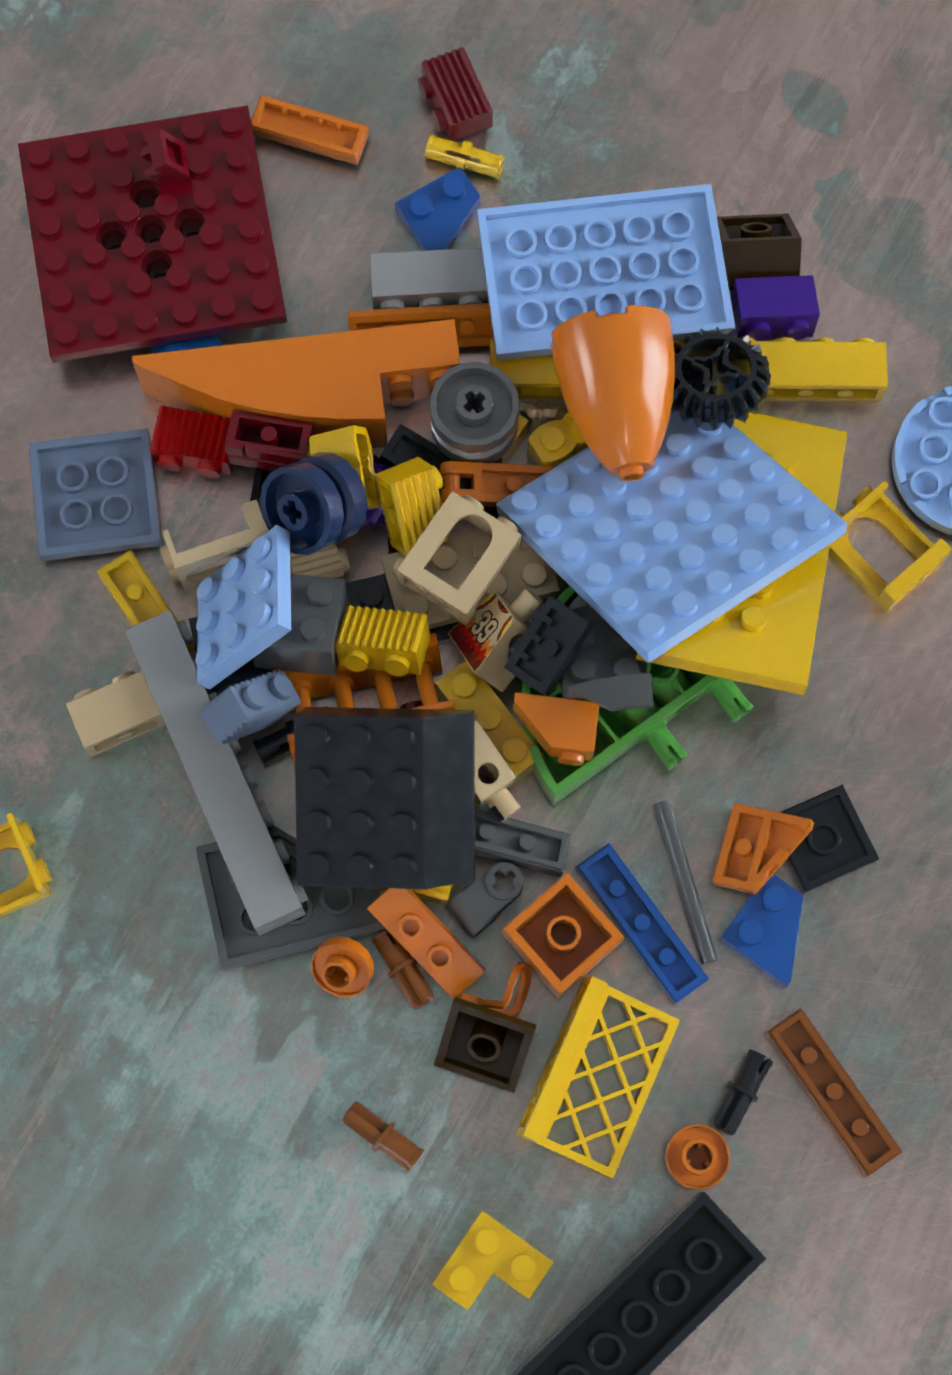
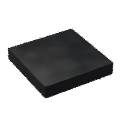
M843 784L780 812L808 818L814 823L812 831L786 859L802 895L879 860Z

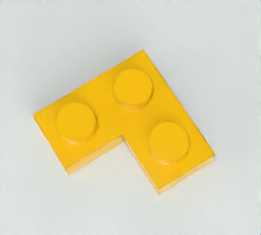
M481 1211L432 1285L468 1311L492 1274H495L523 1296L530 1299L554 1262L484 1211Z

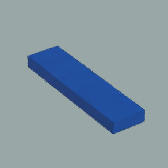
M610 843L575 867L577 873L673 1005L709 980Z

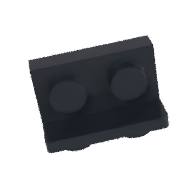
M551 596L548 597L546 602L541 603L535 609L531 617V626L524 637L519 638L512 645L508 653L509 660L504 666L509 672L545 696H550L595 626L571 610L568 605Z

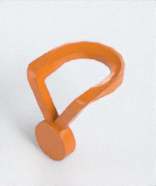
M518 962L514 966L501 1001L482 999L467 993H461L460 998L517 1017L520 1015L528 995L531 982V967L529 964ZM521 973L520 986L512 1009H507L506 1007L512 998L516 981Z

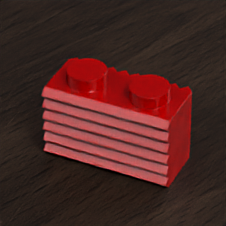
M161 405L149 449L153 461L158 462L157 465L169 471H180L181 467L197 469L196 472L208 478H219L220 474L232 475L234 464L229 463L228 454L225 449V441L231 418Z

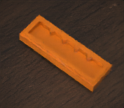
M260 95L251 118L253 134L255 136L357 166L370 133L369 126L265 95Z
M386 888L368 904L367 909L453 1000L454 997H458L485 973L486 968L411 889Z

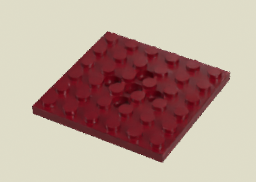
M248 105L18 143L49 356L52 363L288 323ZM160 128L182 140L185 146L190 177L178 183L172 179L155 182L145 177L143 171L152 167V162L141 158L140 155L141 150L148 145L147 134ZM146 204H154L153 206H150L148 208H142ZM193 231L199 232V234L194 236H186ZM153 238H160L157 242L147 243ZM121 244L120 248L109 250L112 246ZM158 273H166L165 277L153 279Z

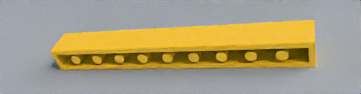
M789 337L777 338L773 341H756L753 338H749L751 345L760 344L762 355L767 356L769 362L771 384L768 386V397L765 401L881 402L888 388L886 342H874L870 338H858L851 342H835L832 338H817L812 342L796 341ZM490 339L489 365L499 368L511 378L518 392L519 399H563L552 355L496 361L494 339ZM673 341L674 343L683 344V341Z

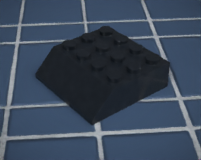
M305 707L294 715L297 885L430 889L475 880V710Z

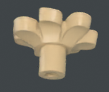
M519 400V410L524 411L526 416L532 419L530 434L539 426L553 419L562 420L568 412L564 410L565 406L561 404L549 406L550 402L546 400H537L536 405L532 402Z

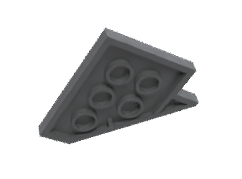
M272 825L268 827L273 841L282 839L292 861L284 865L290 880L297 877L296 838ZM217 842L195 847L223 971L317 949L326 939L336 936L348 937L353 940L378 934L384 930L387 931L367 909L368 904L379 895L378 888L302 885L308 897L307 901L301 903L306 915L259 936L253 927Z

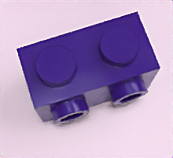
M813 275L735 279L730 299L737 338L749 335V338H753L756 341H764L766 339L789 337L795 340L813 337L820 316Z

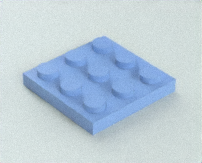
M279 525L274 526L263 536L256 538L249 547L236 557L230 558L222 568L210 577H206L198 585V620L196 623L198 632L195 659L197 664V684L210 690L291 631L290 531Z

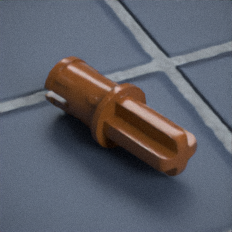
M384 930L376 935L371 941L390 970L388 976L390 979H396L412 1008L415 1010L421 1009L432 1002L434 994L416 965L418 962L411 957L410 953L389 931L386 933Z
M360 1102L353 1103L343 1117V1122L374 1145L372 1148L374 1152L379 1149L404 1168L407 1173L424 1152L422 1148H419L393 1128L395 1123L387 1124Z

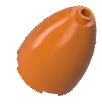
M627 305L625 313H609L597 317L595 310L579 314L558 325L551 333L552 358L563 399L580 435L598 461L613 476L620 477L621 481L631 482L640 480L644 477V473L651 469L659 453L668 427L673 403L675 351L670 317L659 309L638 305Z

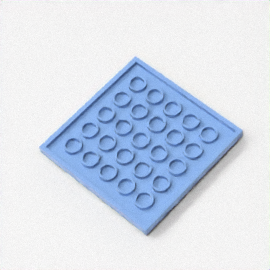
M671 411L668 427L659 453L651 469L644 473L642 479L631 482L621 481L620 477L613 476L598 461L590 448L587 447L496 503L498 515L514 523L519 529L518 533L521 534V538L648 663L845 535L847 529L846 521L737 427L732 425L730 429L725 423H718V426L713 431L710 423L704 422L697 429L694 418L685 422L682 421L680 411Z

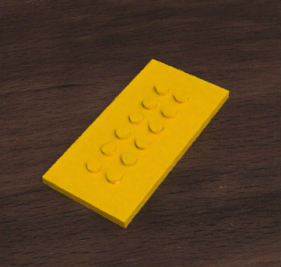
M749 413L746 423L734 419L733 425L835 512L848 432L759 413ZM830 544L651 661V663L804 696L808 686ZM637 653V660L646 661L641 655Z

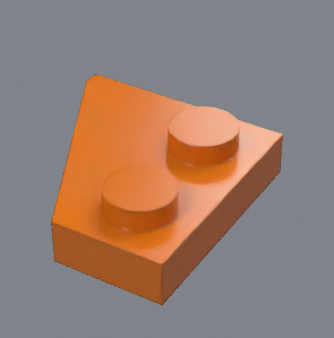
M734 803L712 882L716 886L756 895L812 831L813 821L808 818Z

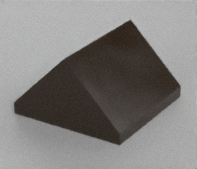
M454 997L434 1066L514 1093L537 1025Z

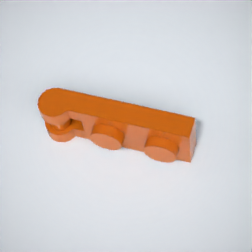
M463 461L442 462L440 464V474L442 479H444V489L440 491V499L444 503L453 491L461 497L469 495L483 506L496 507V503L553 469V466ZM471 478V489H460V479Z

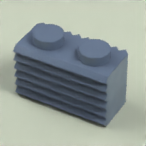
M278 668L276 671L273 670L271 673L262 674L260 677L257 676L245 682L241 681L234 686L230 685L201 710L200 715L217 743L223 745L275 725V722L280 721V718L285 717V714L290 713V710L300 705V697L284 671Z

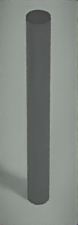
M670 800L654 804L701 963L704 965L715 962L718 958Z

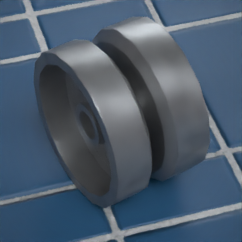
M482 362L461 363L448 369L435 382L430 396L431 434L438 449L452 461L491 463L500 459L513 446L518 432L519 398L511 378L499 368Z

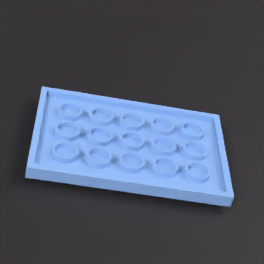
M711 184L477 209L496 361L552 355L551 333L558 325L574 316L592 310L597 312V317L609 313H625L627 305L653 307L668 314L672 326L673 341L683 340L686 334L697 338L701 328L707 334H713L717 326L721 334H728L732 329L735 330Z

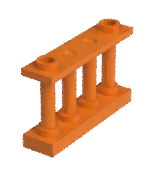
M436 633L430 634V643L420 675L407 673L404 676H393L386 671L373 669L355 672L345 666H339V663L336 676L284 671L300 697V705L295 706L296 713L305 707H312L311 699L335 694L338 707L355 708L351 691L376 686L380 708L398 709L392 682L414 677L417 680L423 706L411 709L455 710L453 700L439 702L432 676L433 673L443 672ZM293 733L288 734L287 739L295 767V740Z

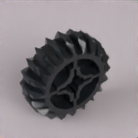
M718 326L713 334H707L701 328L697 338L686 334L683 344L674 343L675 382L671 411H680V417L683 422L694 418L697 429L704 422L710 423L713 431L718 426V423H725L731 429L734 419L746 423L749 413H758L761 403L765 402L768 397V386L771 384L769 362L767 356L762 355L760 344L751 345L749 335L738 339L734 329L728 334H721Z

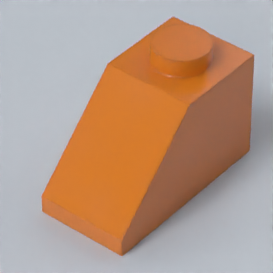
M515 692L513 711L549 756L558 757L559 763L572 766H581L584 764V761L592 762L599 705L590 701Z

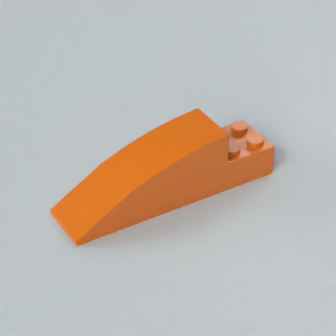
M450 319L132 356V361L144 395L175 408L187 409L198 413L203 412L214 416H226L228 418H231L233 410L310 422L313 423L315 435L356 425L366 427L372 448H385L388 441L384 404L391 403L394 406H405L413 403L414 400L429 399L435 382L448 369L459 365L460 357L455 320Z

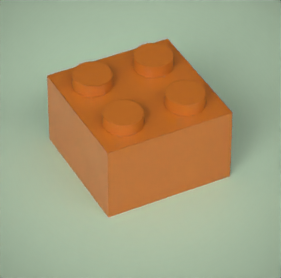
M568 873L506 925L502 936L522 959L530 965L531 969L557 999L617 948L624 939L621 932Z

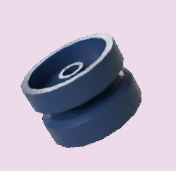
M327 452L315 453L298 462L290 463L271 472L262 485L260 496L262 517L268 530L279 525L290 531V552L299 555H310L356 534L365 522L368 507L366 491L356 470L347 460L334 453Z

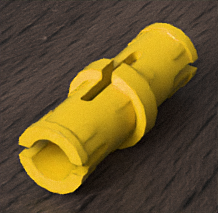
M432 134L428 138L424 158L437 160L456 166V168H461L464 172L470 170L492 176L495 179H498L501 174L505 156L472 147V142L464 141L461 144L436 137ZM449 151L480 159V162L477 163L450 155Z

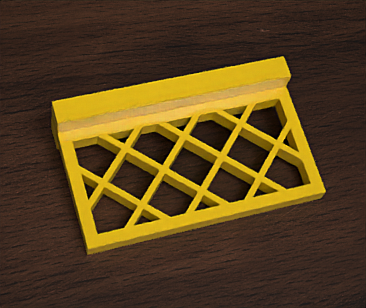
M594 976L582 979L515 1135L613 1179L680 1020L608 986V983ZM608 997L622 1003L628 1021L607 1028L602 1015V1009ZM632 1009H635L643 1013L644 1015L635 1018ZM653 1018L666 1024L660 1040L645 1046L637 1023ZM598 1022L601 1031L592 1034L595 1025ZM630 1026L638 1049L618 1057L609 1033ZM603 1036L611 1060L590 1068L584 1052L589 1041ZM655 1049L652 1059L650 1060L648 1051ZM641 1054L647 1071L642 1081L628 1085L620 1062ZM581 1061L584 1070L575 1073L579 1065V1062ZM613 1065L622 1088L601 1096L593 1072ZM586 1076L594 1099L573 1107L567 1090L571 1081ZM639 1088L635 1099H633L631 1091ZM624 1094L630 1111L626 1120L611 1125L603 1102ZM564 1101L567 1110L558 1113L560 1106ZM597 1105L605 1128L583 1136L575 1113ZM569 1115L577 1139L563 1145L548 1139L547 1136L554 1121ZM622 1128L618 1139H616L614 1131ZM605 1134L608 1135L613 1148L606 1166L592 1160L586 1144L587 1141ZM580 1145L583 1155L569 1148Z

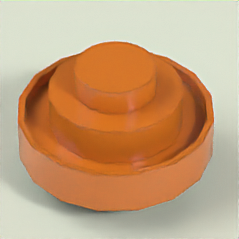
M336 936L326 939L318 946L310 962L311 973L316 983L326 992L338 997L349 998L359 995L367 988L374 973V961L369 951L359 942L348 937Z
M696 1124L684 1127L672 1136L666 1147L665 1161L668 1172L677 1183L685 1188L702 1190L713 1187L723 1179L729 1169L730 1153L728 1144L720 1133L709 1126Z

